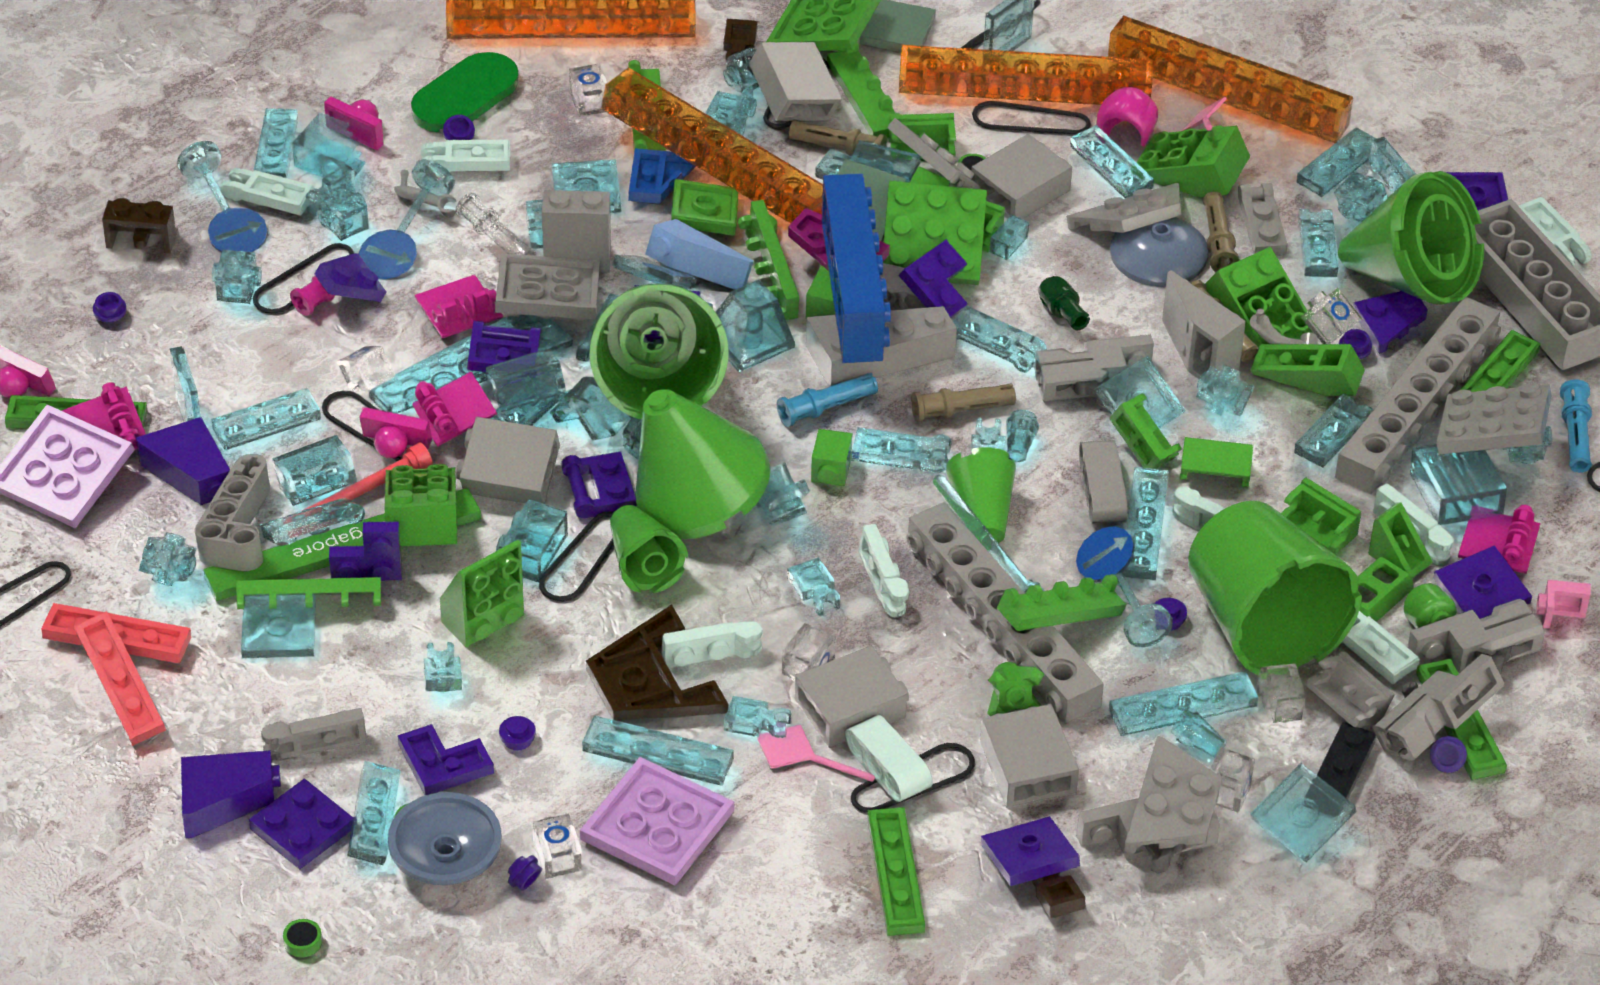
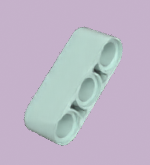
M881 715L874 716L846 729L845 738L852 754L870 774L875 776L876 781L896 802H901L932 786V776L926 763Z

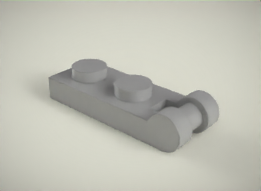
M1262 183L1260 187H1250L1249 184L1239 185L1238 199L1253 254L1271 247L1275 255H1286L1288 245L1274 199L1272 183ZM1252 200H1261L1262 202H1253Z

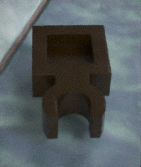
M726 20L723 49L727 51L725 56L727 69H731L732 61L737 59L742 61V56H744L746 63H743V70H747L749 61H747L746 56H749V53H755L758 21Z
M1060 873L1032 880L1033 885L1036 887V897L1050 919L1086 909L1085 896L1071 875L1060 877Z

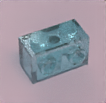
M337 435L272 458L279 487L292 506L357 482L351 454Z
M528 499L523 509L515 513L511 528L507 534L500 536L496 551L519 540L522 553V576L525 579L539 582L542 574L546 571L568 536L567 511Z

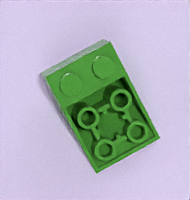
M1237 125L1227 127L1214 126L1211 131L1206 129L1195 130L1193 128L1169 133L1162 131L1152 136L1130 173L1133 177L1162 186L1179 183L1180 192L1199 198L1204 197L1210 192H1219L1223 196L1228 195L1249 160L1250 154Z
M1271 247L1217 270L1205 283L1206 291L1213 298H1218L1224 307L1246 321L1244 333L1258 348L1260 344H1269L1250 325V319L1256 314L1258 309L1264 310V314L1268 316L1272 326L1285 337L1300 340V336L1304 333H1319L1317 326Z
M433 464L426 469H413L411 466L401 465L394 467L392 470H386L385 522H399L401 546L457 544L455 467L448 468L444 464Z
M519 540L459 571L441 595V622L465 647L487 638L491 633L516 622L520 617L524 616L522 553Z

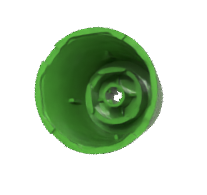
M643 284L630 288L620 294L600 315L591 336L589 357L594 379L608 401L627 415L642 420L643 404L648 396L656 390L668 389L700 406L704 403L706 404L716 393L723 381L728 364L729 349L722 322L713 308L704 299L692 291L676 285ZM652 330H656L661 338L654 339L653 344H648V340L644 336L651 334Z
M1244 501L1221 510L1204 524L1191 545L1188 556L1190 573L1237 659L1246 669L1256 675L1263 677L1289 676L1299 673L1298 667L1313 659L1320 662L1339 646L1356 621L1362 601V595L1358 591L1357 580L1359 579L1356 573L1343 560L1267 503Z

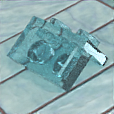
M746 85L741 96L717 91L696 129V140L732 148L737 138L744 135L748 117H753L755 114L757 99L753 98V86Z

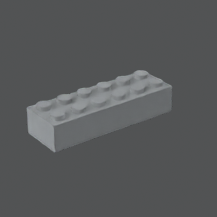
M1512 199L1478 210L1481 224L1474 226L1477 244L1484 243L1483 267L1479 277L1481 281L1535 341L1541 343L1540 347L1561 370L1600 357V295Z

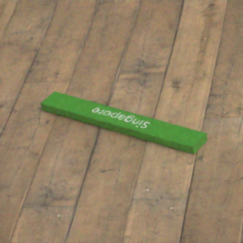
M469 488L456 491L457 527L480 520L481 510ZM385 513L262 551L263 563L255 570L238 571L212 566L203 569L204 578L215 601L237 595L236 580L290 579L329 567L330 546H364L363 522H385Z

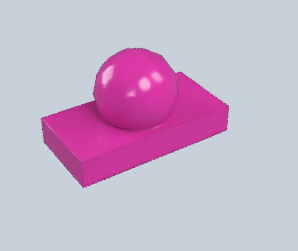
M329 97L324 102L326 127L375 150H378L384 144L382 120L378 119L379 112L377 107L370 100L360 99L348 105L334 97Z
M0 345V394L6 398H10L11 395L22 396L28 387L48 397L53 393L56 387L47 367Z
M367 407L362 408L359 418L363 436L374 438L375 449L381 456L396 458L405 452L407 445L413 446L419 442L429 449L432 436L428 420Z

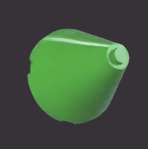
M1443 171L1418 173L1403 183L1342 239L1338 249V257L1346 268L1431 304L1442 305L1458 302L1472 292L1482 271L1484 243L1477 244L1474 226L1481 224V219L1471 195L1454 176Z
M662 389L652 392L643 404L635 491L637 507L681 539H695L712 535L726 529L724 521L740 510L744 516L750 512L764 494L771 471L769 457L759 439L748 430L671 390Z

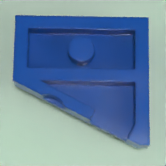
M635 148L628 201L661 204L673 191L675 179L684 180L696 167L697 154Z

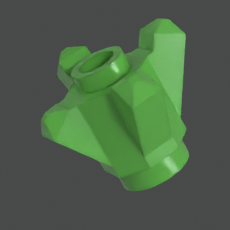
M1013 662L999 664L988 679L993 685L994 690L987 714L992 716L1004 714L1011 710L1042 706L1033 695L1032 687L1039 685L1045 674L1036 667L1018 666Z

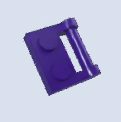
M474 321L467 370L535 378L541 328L531 327L530 330L488 326L484 325L483 321Z
M621 451L585 458L569 455L562 459L561 468L563 474L568 476L575 498L573 507L577 517H595L602 512H615L620 507L626 505L637 507L636 496ZM590 474L598 499L593 500L591 497H588L582 475Z

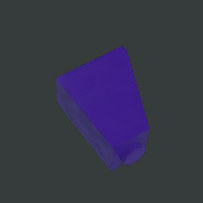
M202 417L136 437L141 466L200 505L212 501L230 472L229 466Z
M271 750L181 757L182 818L185 838H194L261 809L274 801V787H281L280 766L272 765Z

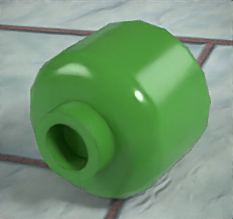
M1431 583L1413 588L1409 592L1403 608L1405 617L1416 629L1455 616L1457 613L1455 602L1438 585Z

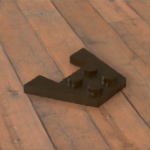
M672 604L586 660V671L613 721L728 714L729 704L715 680L681 690L657 647L662 646V639L665 633L685 630Z

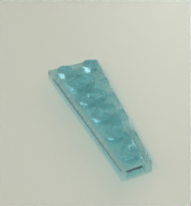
M536 315L507 316L489 325L530 330L531 327L541 328L537 362L573 349V339L551 318L543 319ZM470 335L370 387L369 398L382 411L398 414L413 408L412 403L417 401L415 396L416 385L422 381L431 383L437 390L469 372L473 373L479 384L488 381L487 376L494 373L467 370L471 342Z

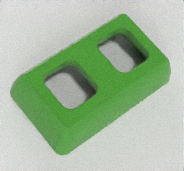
M1379 557L1357 576L1359 579L1357 580L1358 587L1363 586L1377 595L1369 603L1361 601L1359 611L1377 622L1414 588L1410 574L1387 559ZM1381 569L1395 578V580L1390 584H1386L1372 574Z

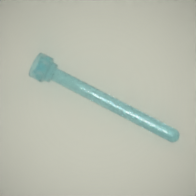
M943 475L935 476L933 484L1022 591L1026 594L1029 586L1040 585L1039 582L1034 583L1032 579L1027 580L946 477Z

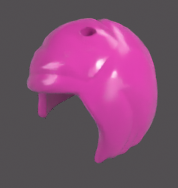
M1134 87L1120 88L1110 94L1100 106L1096 121L1098 133L1104 143H1108L1112 128L1120 122L1127 121L1139 131L1141 136L1140 145L1145 146L1149 137L1154 132L1158 120V109L1155 102L1142 90Z

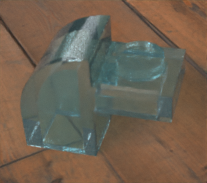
M583 377L572 389L559 396V403L550 411L556 423L578 419L592 441L614 437L632 418V416L620 411L608 401L594 377Z
M785 462L771 467L768 485L756 506L770 525L776 526L807 513L802 499L810 490L805 479L794 483Z

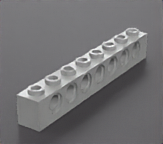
M1468 297L1459 302L1340 451L1335 478L1369 494H1372L1380 483L1384 485L1391 475L1392 467L1396 463H1402L1410 444H1416L1423 434L1425 425L1427 423L1432 424L1435 421L1440 406L1443 402L1446 403L1447 395L1455 392L1458 383L1463 384L1466 381L1474 363L1479 364L1484 357L1487 346L1489 344L1494 345L1501 333V327L1498 326L1500 311Z
M945 502L909 517V531L906 538L911 550L915 553L918 552L926 562L929 571L943 581L949 594L952 597H956L962 603L968 616L980 624L987 638L992 643H996L1004 652L1008 662H1013L1018 666L1036 667L1045 674L1040 684L1034 685L1032 689H1036L1045 700L1046 705L1052 704L1055 713L1065 724L1101 707L1104 683L1054 626L1017 631L997 609L1006 589L1015 588L1019 594L1025 593Z

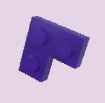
M947 239L904 268L898 275L926 308L944 306L950 318H953L968 305L948 281L967 266V263Z
M363 522L364 546H330L329 548L331 578L381 577V581L402 580L403 569L399 522Z
M432 724L398 735V745L424 795L438 793L494 774V764L480 738L445 750Z

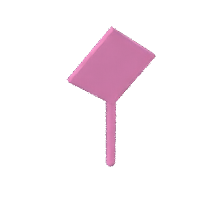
M1223 97L1200 111L1182 131L1195 128L1201 123H1204L1207 131H1211L1212 125L1209 117L1227 98Z
M801 724L756 735L771 769L810 760L870 782L875 780L873 774L815 755Z

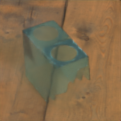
M318 113L292 142L295 167L344 186H348L361 171L365 161L358 159L362 155V152L355 150L359 143L351 140L352 132L346 131L350 126L349 123L323 113Z

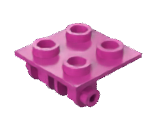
M475 274L414 295L442 339L472 329L474 321H483L486 324L503 318L502 313H495L496 291L484 288Z
M472 372L437 390L431 383L426 381L416 385L415 396L417 401L413 402L412 406L419 418L429 421L431 436L437 447L466 432L468 428H473L476 417L490 419L497 415L495 408Z
M109 382L102 386L101 396L62 410L71 416L131 442L134 450L137 449L136 437L146 434L127 386L120 388L114 382Z
M1521 505L1516 508L1513 516L1472 507L1458 557L1464 559L1495 545L1513 571L1527 574L1541 523L1534 522L1535 515L1529 505Z

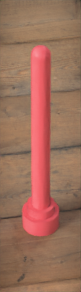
M421 442L407 448L406 453L402 455L403 459L284 519L282 528L287 532H291L385 483L386 470H392L394 467L401 465L411 466L413 469H426L428 466L433 465L429 451Z

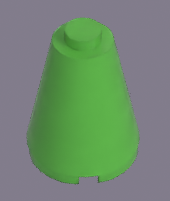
M979 447L971 449L972 455L962 458L961 453L954 455L946 465V473L965 526L986 549L997 546L1005 538L1016 464L1014 458L1010 460L1009 453L1004 450Z
M626 505L617 509L610 519V528L619 572L625 584L631 590L642 593L640 590H651L652 593H657L674 585L685 570L683 567L685 557L688 559V551L681 538L634 505Z

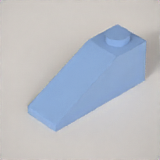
M677 219L653 226L645 253L669 268L738 291L745 290L754 262L750 258Z

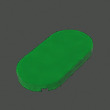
M481 52L466 57L424 86L413 96L411 110L415 123L425 130L440 132L446 120L454 115H464L471 121H474L515 91L519 76L516 63L509 57L495 52Z

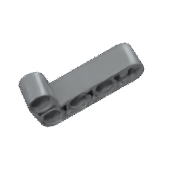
M246 454L238 458L197 523L195 536L199 559L203 564L238 571H251L262 565L264 559L260 533L256 526L251 525L252 520L270 492L267 463L262 455Z

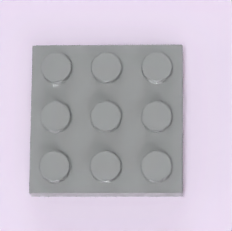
M501 254L495 313H503L513 317L536 315L543 319L564 317L575 321L596 320L600 260Z
M1527 383L1516 388L1496 386L1486 391L1471 392L1470 390H1459L1453 394H1448L1436 441L1438 454L1543 444L1552 397L1550 384Z

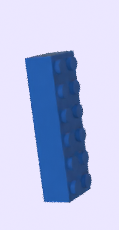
M863 174L823 176L822 231L842 363L883 361L884 347L890 346L889 327H885V323L891 322L890 302H884L883 300L887 299L886 278L880 279L879 276L883 275L882 255H876V252H879L878 232H872V229L876 228L875 210L868 208L872 207L871 187H865Z

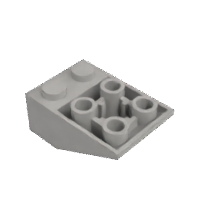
M1172 270L1167 272L1162 321L1187 371L1213 389L1240 369L1246 321Z

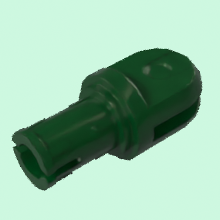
M1052 276L1041 282L1038 288L1040 300L1053 316L1064 318L1071 328L1076 331L1084 329L1089 324V314L1079 305L1080 297L1065 279L1059 276Z

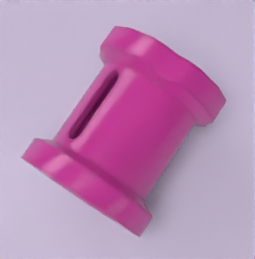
M316 276L312 277L311 282L303 288H295L290 293L292 304L304 316L312 314L314 308L322 302H330L335 297V295L328 294Z

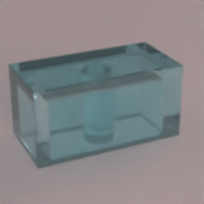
M1011 215L991 236L990 253L1008 260L1028 238L1029 222Z

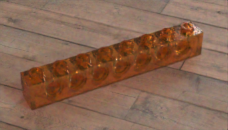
M446 0L447 39L696 37L695 0Z
M1124 15L1110 32L1107 62L1209 99L1218 101L1226 97L1227 100L1224 104L1336 144L1349 127L1353 96Z
M902 45L899 93L1092 105H1101L1110 94L1125 87L1138 88L1149 95L1150 98L1152 94L1153 59Z
M629 67L605 84L602 110L752 201L763 199L767 210L791 224L805 208L822 215L823 184Z

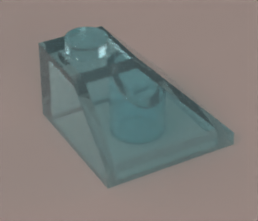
M760 280L730 292L716 310L728 340V361L739 373L795 348V341L777 298Z

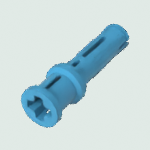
M867 373L858 378L817 391L808 388L801 395L789 399L786 397L779 398L776 403L777 412L784 426L791 427L795 425V421L807 417L815 419L824 410L876 394L878 392V384L873 374Z
M1575 379L1566 381L1560 387V397L1564 400L1561 416L1565 423H1567L1570 469L1577 473H1583L1592 466L1588 435V421L1592 416V408L1587 401L1590 396V386L1583 380Z

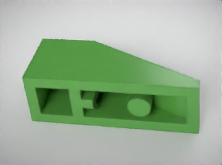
M1260 344L1251 367V372L1256 376L1324 396H1356L1365 369L1351 344Z

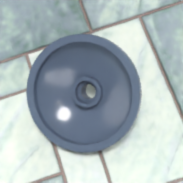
M1174 217L1125 233L1115 232L1111 240L1110 255L1116 268L1128 278L1145 285L1166 287L1167 272L1170 270L1188 281L1197 277L1207 264L1208 248L1207 242L1199 230L1188 222Z
M454 792L433 793L410 802L397 813L388 832L389 852L397 867L409 877L432 885L459 884L479 876L493 864L499 854L502 842L501 827L495 813L480 800L469 795Z

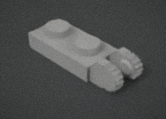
M362 708L308 718L289 723V725L281 721L275 722L272 725H265L266 727L261 731V738L263 743L265 742L263 751L271 750L272 760L297 757L365 743L367 741Z

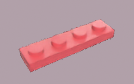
M53 603L41 628L43 639L82 646L74 626L104 612ZM108 613L128 654L181 663L192 638L190 628Z
M106 611L75 625L76 634L132 746L166 731L165 725L108 612Z

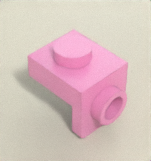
M1547 580L1545 594H1538L1536 613L1542 615L1543 628L1550 629L1553 615L1585 618L1591 595V584Z

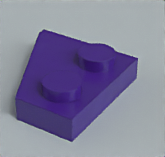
M357 253L320 263L314 273L328 294L381 302L387 293L378 281V276L369 269Z
M1399 291L1354 302L1352 312L1363 330L1369 335L1377 352L1381 354L1387 351L1388 344L1395 338L1401 340L1408 334L1411 328L1417 327L1425 321L1428 309L1421 299Z

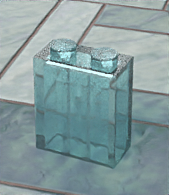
M1437 444L1413 447L1410 475L1433 518L1439 525L1504 515L1507 487L1486 450L1438 454Z

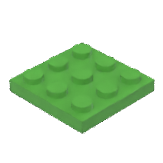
M791 0L766 42H815L819 52L853 50L881 0Z
M889 180L884 243L890 245V252L883 263L906 268L947 239L967 263V266L948 281L950 283L979 286L987 190Z

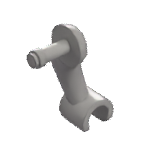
M408 170L401 171V185L394 187L397 195L409 200L436 206L445 217L455 216L456 212L454 210L444 209L446 203L457 202L452 195L443 194L438 196L419 188L407 186L409 172Z
M1258 309L1256 314L1250 319V325L1253 330L1269 344H1318V338L1315 333H1304L1300 336V340L1281 335L1272 326L1263 309Z

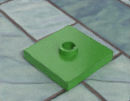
M675 179L671 220L677 219L699 231L735 236L739 188Z

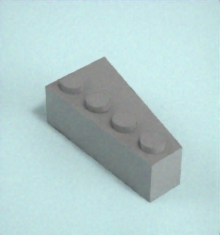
M944 306L891 310V322L885 323V327H889L890 346L884 347L883 361L842 363L835 315L807 317L806 347L827 385L830 387L867 373H872L873 377L878 378L955 357L957 328Z

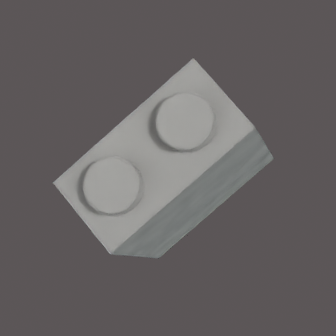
M761 42L749 62L775 121H793L794 119L797 121L830 120L842 100L815 42Z
M1026 134L972 166L971 171L975 174L971 179L981 186V190H987L986 201L1005 207L1004 217L1015 224L1071 190L1073 166L1030 134Z
M544 190L542 205L543 256L600 260L599 272H610V192Z
M476 417L473 429L468 428L466 432L464 446L467 452L465 459L459 460L456 470V478L460 480L462 489L469 488L473 495L544 507L560 448L557 430Z
M872 645L795 675V700L829 748L846 742V729L874 716L881 715L889 724L906 718V704L909 701L908 690L902 681H897L892 674L887 659L880 657Z
M1052 704L1029 707L1024 710L982 718L980 743L1006 808L1077 793L1079 768Z

